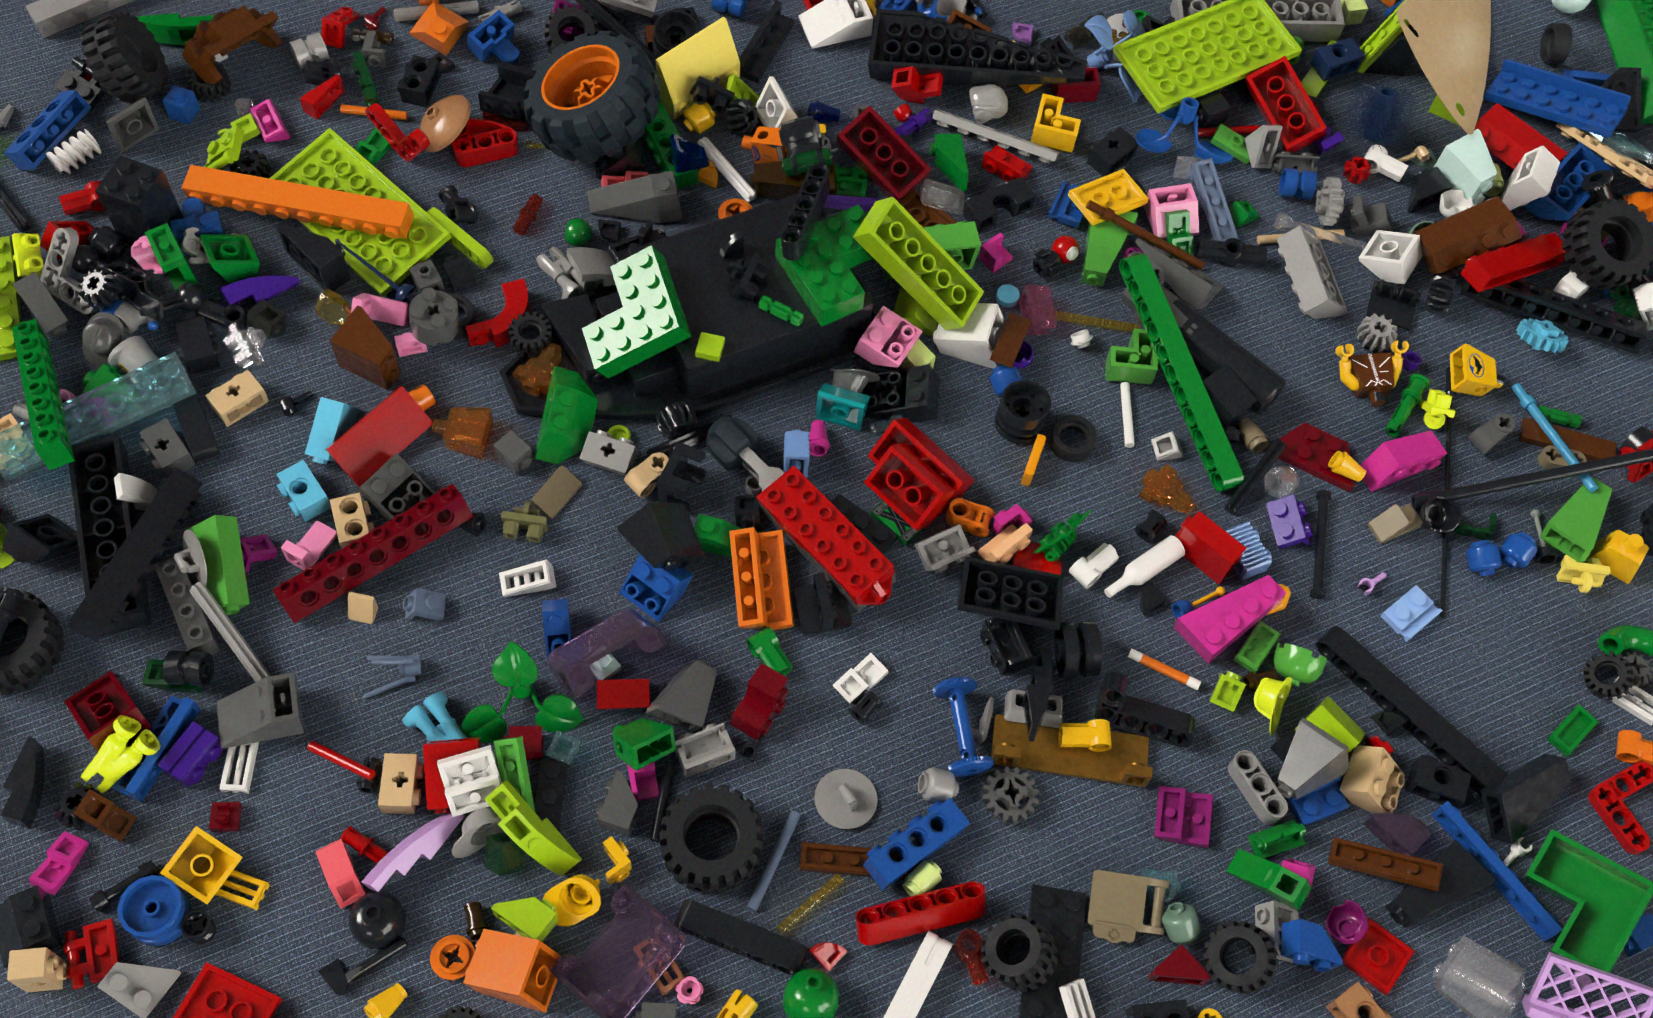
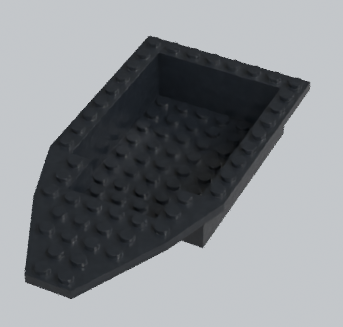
M797 193L629 250V255L632 256L652 245L665 257L692 337L609 379L606 378L601 382H586L553 335L551 348L547 347L545 354L540 351L541 356L536 357V353H534L532 358H528V353L524 357L520 356L519 353L500 371V377L518 415L543 416L553 367L557 366L578 372L598 398L594 419L624 421L655 419L661 409L674 404L676 401L678 403L686 401V403H689L694 408L696 416H700L857 359L859 355L854 350L859 339L878 314V311L855 269L850 268V271L865 291L863 309L823 327L820 326L775 257L776 239L781 238V233L797 198ZM821 211V214H820V216H819L818 221H821V220H823V219H826V217H825V215H824V213H823L822 211ZM741 230L745 236L744 250L723 259L719 253L722 244L726 245L732 239L730 235ZM754 253H757L761 256L759 263L769 270L762 282L752 277L750 278V281L760 286L753 300L743 295L735 299L731 294L739 279H736L735 282L730 281V275L727 273L726 267L728 263L737 262L738 259L744 261L743 266L745 267L748 261H751ZM601 283L587 293L596 321L623 307L616 285L603 286ZM766 295L772 298L773 302L777 300L793 308L792 311L797 310L803 313L804 319L801 325L795 326L790 323V320L785 321L771 314L770 310L766 312L760 309L759 301L762 296ZM701 332L725 337V344L719 362L695 357Z

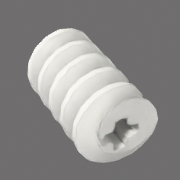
M84 129L85 134L81 131L77 132V138L71 136L69 138L70 144L63 141L61 143L62 149L57 146L54 147L55 155L49 151L46 153L47 158L59 173L62 174V171H65L70 175L69 166L79 169L77 161L79 160L86 164L87 162L84 157L86 155L94 159L93 150L99 154L102 153L99 144L86 129Z

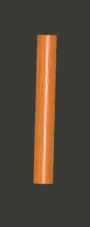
M341 104L340 113L367 116L365 109L368 107ZM384 109L391 119L406 121L408 119V112Z

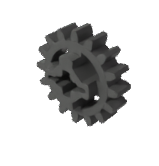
M1007 766L1004 768L1003 773L997 769L993 774L994 777H987L986 783L988 785H983L982 792L986 794L982 796L981 801L988 802L985 811L989 812L992 810L994 812L993 820L999 816L1002 818V824H1005L1007 819H1010L1012 825H1016L1018 818L1024 823L1028 818L1027 814L1030 816L1034 814L1035 809L1033 807H1037L1039 804V800L1035 798L1038 796L1039 790L1032 789L1036 781L1027 780L1028 772L1020 775L1019 768L1016 767L1014 772H1010ZM1002 782V786H1001L1002 788H999V789H996V791H993V790H994V787H995L998 783ZM1027 801V804L1019 810V803Z

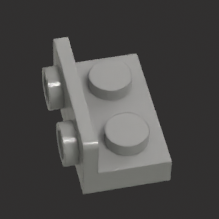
M1270 901L1255 906V926L1265 931L1273 940V945L1278 951L1276 959L1293 963V959L1281 956L1282 923L1299 919L1298 911L1281 902Z

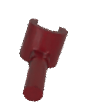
M382 6L375 14H366L365 21L367 23H365V27L369 30H376L380 24L377 19L386 11V8Z

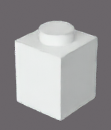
M1570 271L1560 280L1553 291L1578 299L1590 286L1586 285V281H1580L1576 277L1577 274L1575 272L1572 273Z

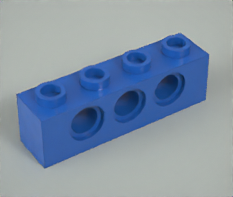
M76 90L61 91L10 145L4 154L20 170H34L46 157V153L48 151L51 152L92 107Z
M951 798L944 803L938 800L928 808L929 814L923 818L921 815L916 816L907 824L909 826L904 832H901L900 829L887 838L889 843L883 847L878 844L866 854L868 859L863 866L882 891L945 846L968 827L970 822ZM930 823L938 824L941 831H934ZM910 837L917 838L921 846H914L910 842ZM894 852L898 854L900 862L893 861L889 853Z

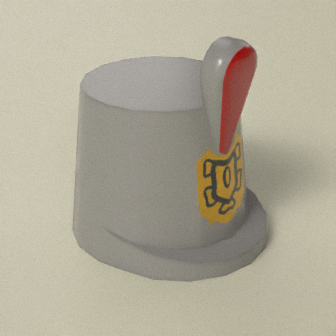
M133 336L124 340L112 350L108 357V364L111 367L116 366L124 370L137 391L144 389L140 383L147 382L160 371L159 365L162 364L141 336Z

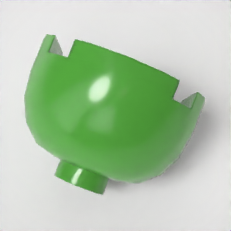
M1278 643L1274 655V666L1277 673L1285 679L1288 677L1292 678V686L1299 687L1300 683L1310 684L1321 676L1327 658L1319 655V658L1312 657L1313 651L1285 643L1283 646L1281 643Z

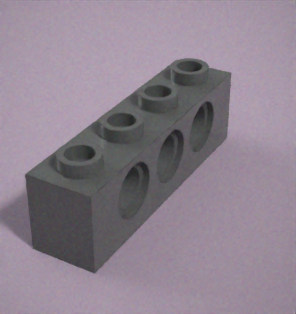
M174 557L154 564L189 653L208 652L211 655H215L221 652L206 613L190 593V589L194 584L189 573H182Z

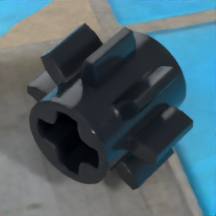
M1042 249L1035 254L1036 258L1033 259V268L1039 276L1045 277L1048 275L1050 278L1058 273L1057 269L1060 267L1061 260L1055 251H1050V249L1045 251V249Z

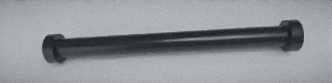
M1320 490L1316 493L1318 514L1313 589L1310 590V597L1314 599H1323L1325 597L1323 578L1328 501L1331 499V492L1327 490Z

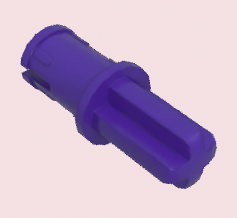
M924 108L917 115L910 116L905 123L896 128L895 132L898 135L909 136L913 132H919L922 126L933 120V113L926 116L931 110Z

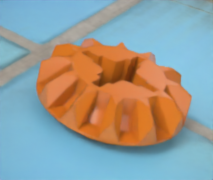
M729 199L720 205L718 218L723 219L734 215L738 210L741 213L753 208L743 199Z
M449 935L443 937L434 945L431 951V967L441 979L455 981L465 977L475 949L472 943L463 936ZM458 950V957L463 963L453 962L448 968L449 960L443 953L453 955Z

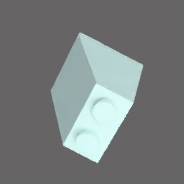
M1476 129L1473 134H1467L1447 145L1434 166L1438 167L1452 184L1451 189L1464 191L1465 198L1469 200L1472 197L1474 205L1484 200L1485 192L1493 186L1494 183L1492 181L1497 175L1492 158L1479 129Z

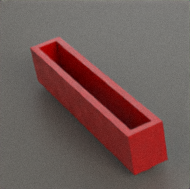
M1555 232L1546 235L1541 234L1534 239L1528 238L1521 243L1515 242L1508 247L1502 246L1492 252L1487 251L1479 256L1474 255L1465 262L1466 267L1460 274L1477 292H1481L1558 267L1565 260L1564 255L1566 253L1565 250H1562L1563 240Z

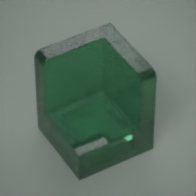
M505 832L486 836L485 868L499 876L522 871L524 850Z

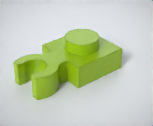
M251 113L231 122L232 128L222 129L218 132V135L222 137L226 131L229 132L237 126L244 130L242 143L261 134Z

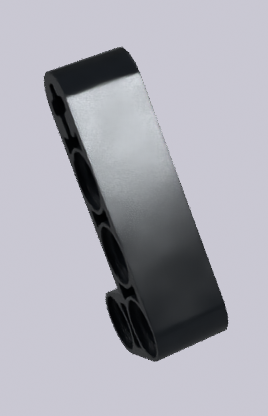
M1112 672L1105 676L1097 696L1095 719L1108 720L1111 727L1178 747H1187L1193 743L1195 719L1192 715L1125 695L1127 679L1121 673Z

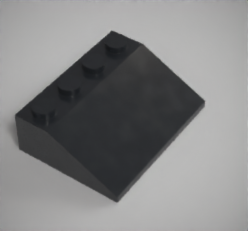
M965 556L959 583L957 610L1059 630L1064 576Z

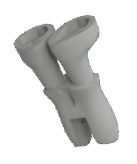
M555 246L549 249L554 262L543 253L536 257L539 267L554 280L556 285L559 284L563 289L561 299L582 295V292L587 294L601 284L600 280L581 282L568 257Z

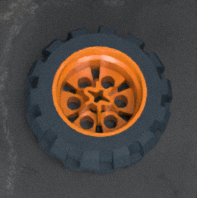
M599 31L597 35L584 33L575 36L574 41L566 45L561 43L551 50L552 54L546 60H540L533 69V79L527 80L525 86L524 112L527 122L546 149L561 158L573 162L576 159L584 163L598 161L600 156L607 155L611 157L622 152L623 146L631 141L635 143L645 133L644 127L647 124L653 123L658 113V103H660V80L646 52L642 50L638 43L623 34L618 35L613 31Z

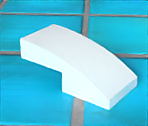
M118 473L114 477L117 499L133 502L135 509L146 511L158 493L153 485L137 477Z
M870 653L854 669L850 668L833 684V687L851 705L863 696L865 690L869 691L880 682L889 671Z

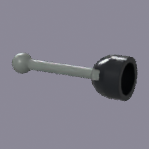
M1534 509L1530 515L1535 520L1541 544L1537 547L1536 559L1540 564L1552 563L1557 559L1556 550L1552 545L1547 544L1540 538L1543 532L1539 519L1541 513L1539 510Z

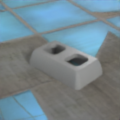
M1012 689L1006 694L1005 720L1025 723L1024 709L1022 706L1016 705V699L1023 700L1025 691ZM1049 695L1047 704L1056 705V710H1045L1041 726L1059 728L1060 723H1063V701L1060 696Z

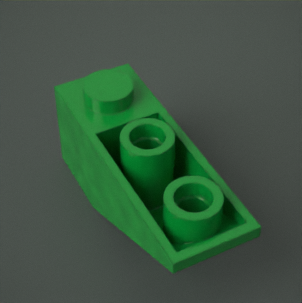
M1238 849L1226 870L1230 875L1296 911H1299L1311 890L1307 879L1283 866Z

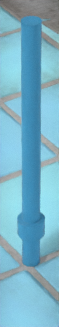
M1520 383L1513 385L1512 390L1520 399V405L1525 411H1529L1569 465L1580 463L1536 406L1537 402L1533 396L1528 395ZM1589 474L1578 476L1589 492H1594L1598 489V486Z

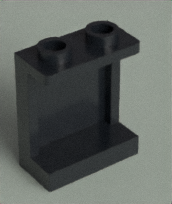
M500 62L497 66L499 77L488 92L480 91L478 93L480 110L521 121L525 115L524 90L527 80L534 77L533 70Z

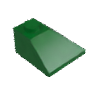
M200 234L199 239L211 267L230 284L258 277L260 262L248 235Z

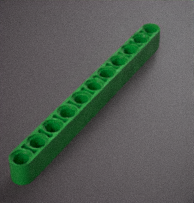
M1141 253L1121 259L1119 263L1121 275L1213 487L1216 491L1221 492L1240 486L1244 480L1242 470L1148 256Z

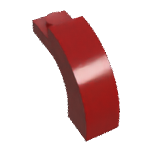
M524 278L501 284L505 307L498 316L487 321L465 326L470 347L494 341L495 347L498 348L510 342L508 331L509 324H512L513 318L518 320L517 315L522 314L524 317L525 312L530 314L529 295Z

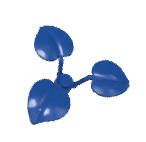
M1190 97L1183 98L1181 105L1160 113L1165 119L1174 120L1165 135L1162 136L1160 132L1153 129H1142L1137 132L1135 141L1145 150L1153 153H1164L1172 146L1167 138L1172 133L1178 122L1190 124L1194 121V145L1196 147L1194 154L1198 159L1212 158L1214 165L1232 161L1234 158L1231 154L1208 141L1199 143V116L1196 115L1199 102Z

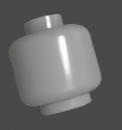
M932 767L923 772L919 777L918 792L922 794L923 799L927 802L935 803L941 800L944 803L949 798L952 799L958 794L959 783L956 781L954 774L948 770Z

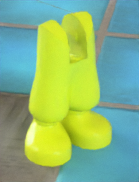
M118 716L113 722V728L116 733L109 735L105 739L96 756L82 773L81 778L88 782L91 777L99 773L104 778L96 790L103 794L123 775L141 762L143 754H156L161 747L159 740L150 730L145 729L138 735L132 745L127 746V742L137 734L142 726L131 717Z

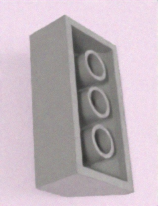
M1301 225L1277 238L1280 246L1278 252L1286 262L1285 271L1292 278L1293 284L1291 286L1294 293L1300 299L1298 305L1302 313L1309 315L1313 319L1348 314L1320 239Z

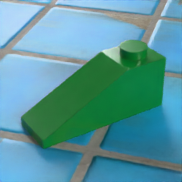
M935 134L934 143H930V156H934L935 165L961 191H966L969 172L961 134Z
M698 514L694 527L703 551L732 558L729 531L742 528L723 519Z

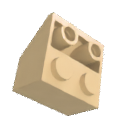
M1357 745L1353 750L1349 762V771L1343 778L1340 791L1351 804L1379 817L1391 820L1393 811L1397 807L1400 790L1405 784L1406 775L1384 747Z

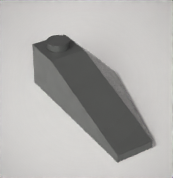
M673 171L652 174L587 191L591 214L629 218L638 221L651 220L659 224L684 220L676 175Z
M1137 238L1135 241L1144 254L1164 270L1166 282L1177 296L1184 300V303L1192 309H1204L1223 288L1224 285L1200 270L1187 269L1189 266L1186 262L1175 257L1169 258L1170 254L1148 241L1142 238Z

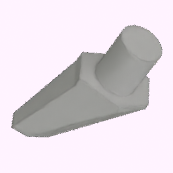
M10 104L0 111V128H6L13 114L14 108Z

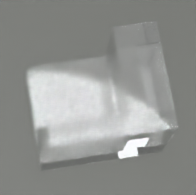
M1177 156L1173 177L1194 181L1189 165L1203 159Z

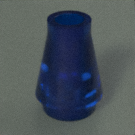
M816 100V102H810L808 116H813L814 120L818 122H838L840 109Z

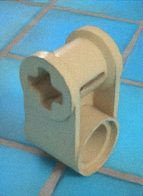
M660 452L652 454L626 474L624 478L625 483L640 498H645L658 487L657 481L669 458Z

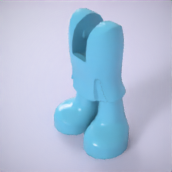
M443 691L436 692L423 701L425 708L439 721L440 724L438 726L433 724L420 704L413 707L402 719L403 724L407 728L413 729L418 727L427 736V741L468 738L458 727L456 719L452 718L445 707L448 698Z

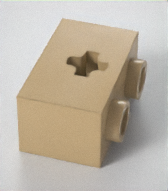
M249 370L235 375L230 381L214 388L205 395L211 408L226 427H229L269 402L264 389Z
M384 753L378 806L382 814H415L416 805L421 803V789H418L419 780L424 778V763L420 762L417 754Z
M46 947L12 950L9 953L7 980L25 992L63 989V980L67 978L66 969L68 966L65 960Z

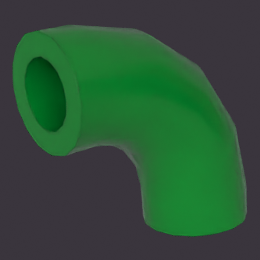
M1633 625L1615 626L1600 636L1598 646L1605 654L1613 651L1617 656L1618 653L1621 654L1624 650H1637L1653 657V630Z

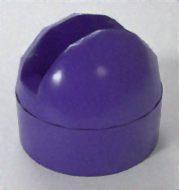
M1407 351L1403 355L1402 368L1406 371H1414L1419 367L1422 358L1416 352Z

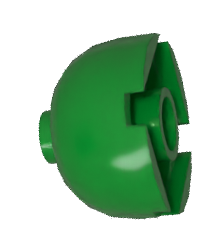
M803 969L792 975L785 986L782 1002L786 1015L789 1018H833L839 1002L837 984L828 973L820 969Z

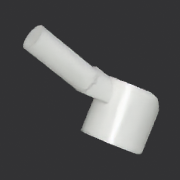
M1524 837L1519 838L1511 845V852L1502 861L1506 866L1517 857H1523L1532 850V845L1526 849L1521 846L1520 841Z

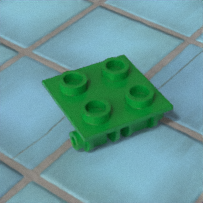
M1091 510L1082 514L1076 512L1067 519L1066 523L1060 521L1050 529L1052 533L1047 534L1039 541L1041 545L1034 553L1042 551L1045 554L1046 560L1049 562L1057 561L1076 540L1077 533L1075 528L1087 517Z

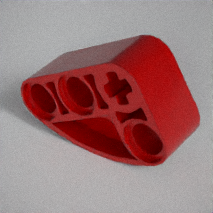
M468 119L462 132L450 144L455 161L461 167H470L510 158L519 151L517 133L514 129L485 119Z

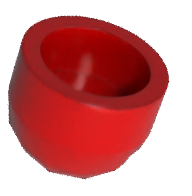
M908 104L900 105L893 112L896 119L903 123L913 114Z

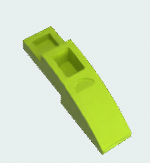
M508 780L504 781L484 799L501 818V821L498 823L501 829L522 850L547 869L563 876L582 860L548 818L542 821Z

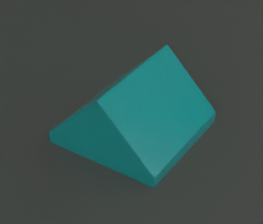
M824 383L817 394L815 418L861 431L870 396Z

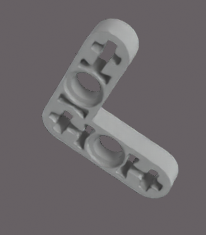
M70 227L58 228L52 237L41 274V281L49 293L83 314L97 313L100 311L99 308L81 305V296L79 295L81 289L78 286L81 283L69 276L79 243L78 234ZM58 254L61 255L63 260L61 266L57 262ZM69 286L74 290L73 298L68 293Z

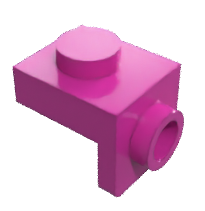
M1016 504L1007 511H1000L994 517L992 531L997 536L1011 524L1017 525L1020 528L1027 523L1031 527L1033 521L1030 514Z

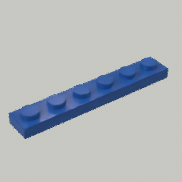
M1447 801L1431 814L1454 841H1458L1496 879L1493 885L1544 942L1562 930L1556 918L1542 907L1535 894L1525 888L1519 881L1517 874L1513 870L1508 869L1500 860L1498 853L1493 848H1490L1483 841L1480 833L1466 822L1458 808L1452 806Z

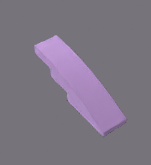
M448 812L426 823L402 840L383 857L361 883L369 889L379 892L393 873L405 876L419 857L431 860L464 818V815L452 817L451 812Z

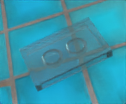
M1615 131L1610 138L1591 133L1616 153L1653 164V152L1632 137Z

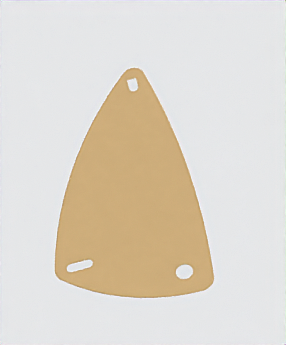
M1405 0L1397 11V17L1404 35L1421 69L1445 107L1462 129L1471 135L1477 123L1486 85L1491 36V0ZM1404 19H1406L1411 24V26L1417 31L1418 37H1416L1414 33L1408 28V26L1404 22ZM1457 102L1463 107L1464 116L1458 112L1456 108Z

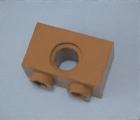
M1359 982L1350 986L1326 1006L1335 1018H1360L1358 1009L1363 1010L1367 1018H1391L1390 1014L1380 1008L1373 1000L1370 990Z

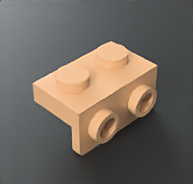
M1027 523L1019 529L1011 524L980 548L977 555L982 560L1006 564L1014 553L1018 550L1022 551L1029 545L1033 529Z

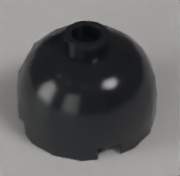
M381 891L367 893L360 897L351 908L349 914L350 931L355 940L365 948L384 949L399 940L405 931L406 911L400 901L389 893Z

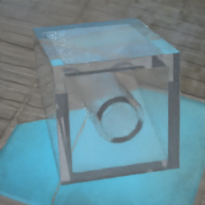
M1463 935L1458 943L1454 942L1450 946L1447 953L1448 958L1444 964L1440 962L1433 972L1435 990L1470 1018H1509L1524 996L1525 969Z

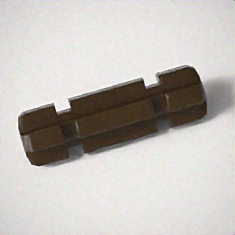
M352 28L351 39L353 41L361 42L363 40L364 42L367 31H376L378 41L384 42V45H393L394 34L392 32L384 31L383 34L382 31L369 29L362 31L361 28Z

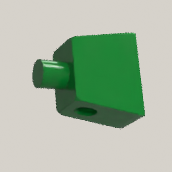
M639 718L625 726L619 724L613 730L612 735L617 757L636 771L676 751L672 726Z

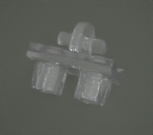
M236 323L228 326L232 333L224 338L223 342L232 352L241 348V351L233 356L236 364L244 369L252 363L258 366L265 363L258 349L264 346L263 342L266 339L264 331L261 329L254 330L253 327H249L247 331L245 329L240 330Z

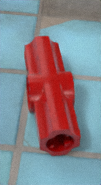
M91 181L85 185L83 190L59 196L65 215L89 209L96 212L105 211L95 192L102 181Z

